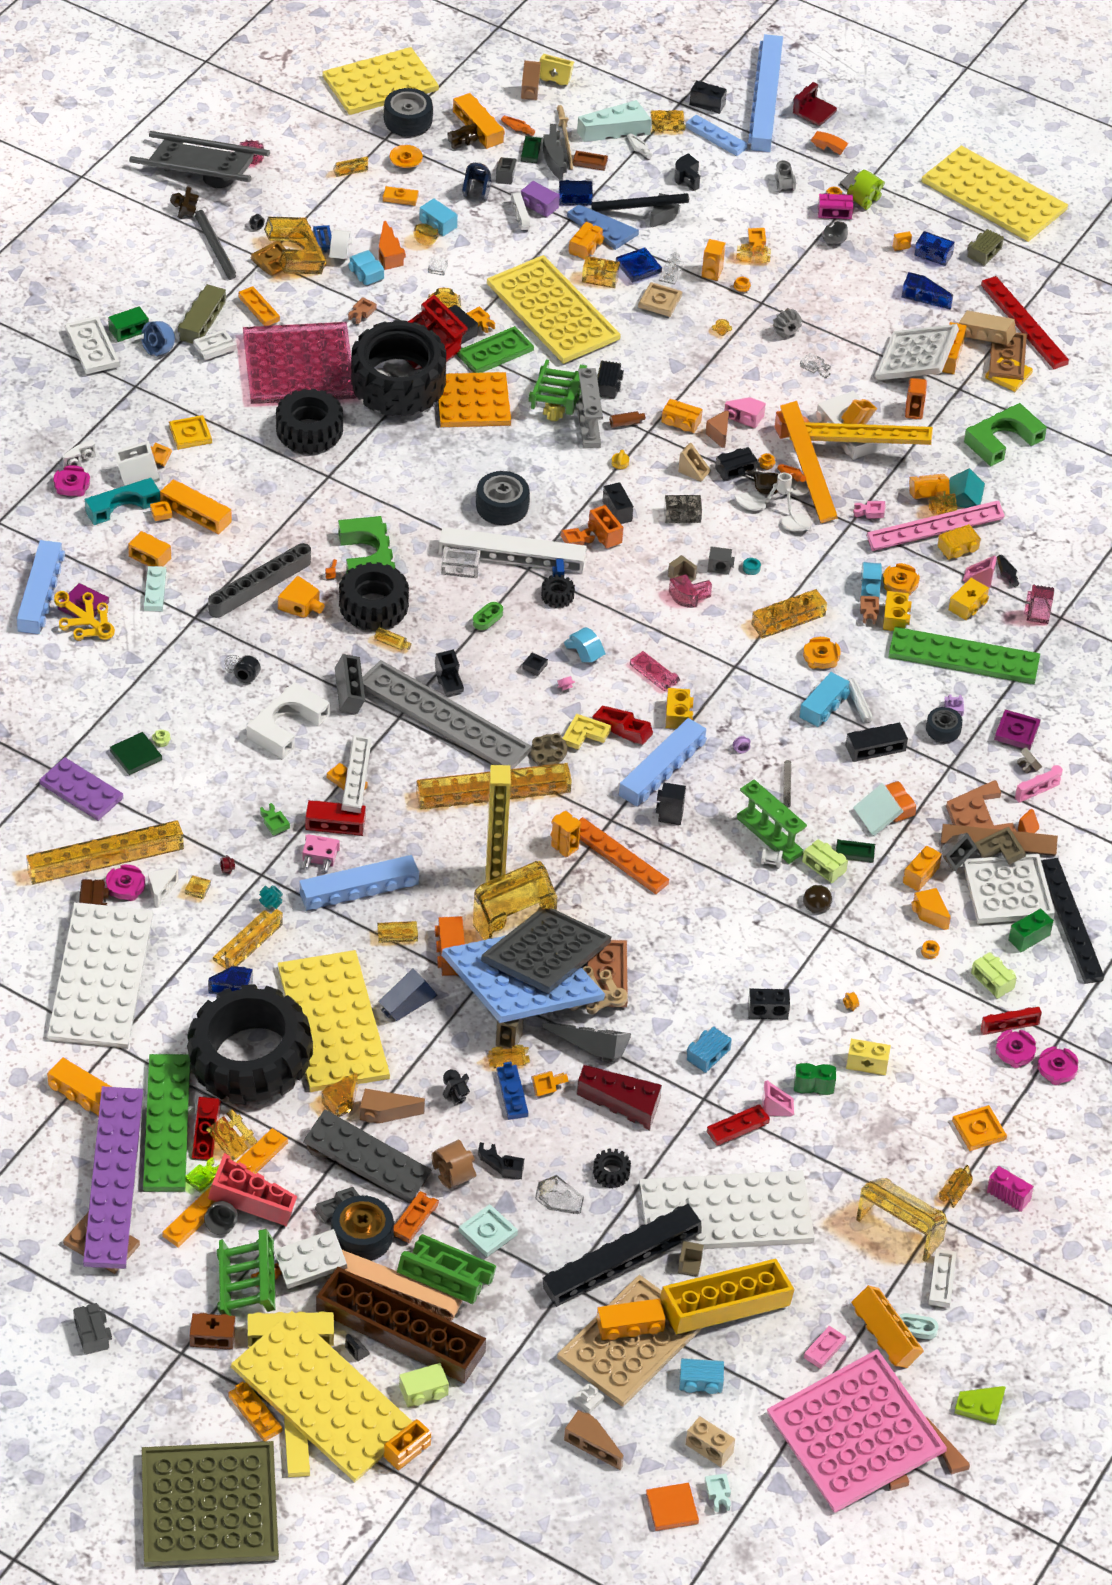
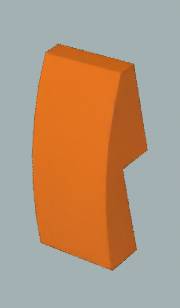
M817 131L810 140L822 150L828 146L839 155L842 154L849 144L835 135Z

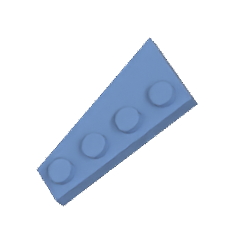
M577 205L567 212V217L581 227L585 222L601 227L604 236L603 242L615 250L639 235V229L582 205Z

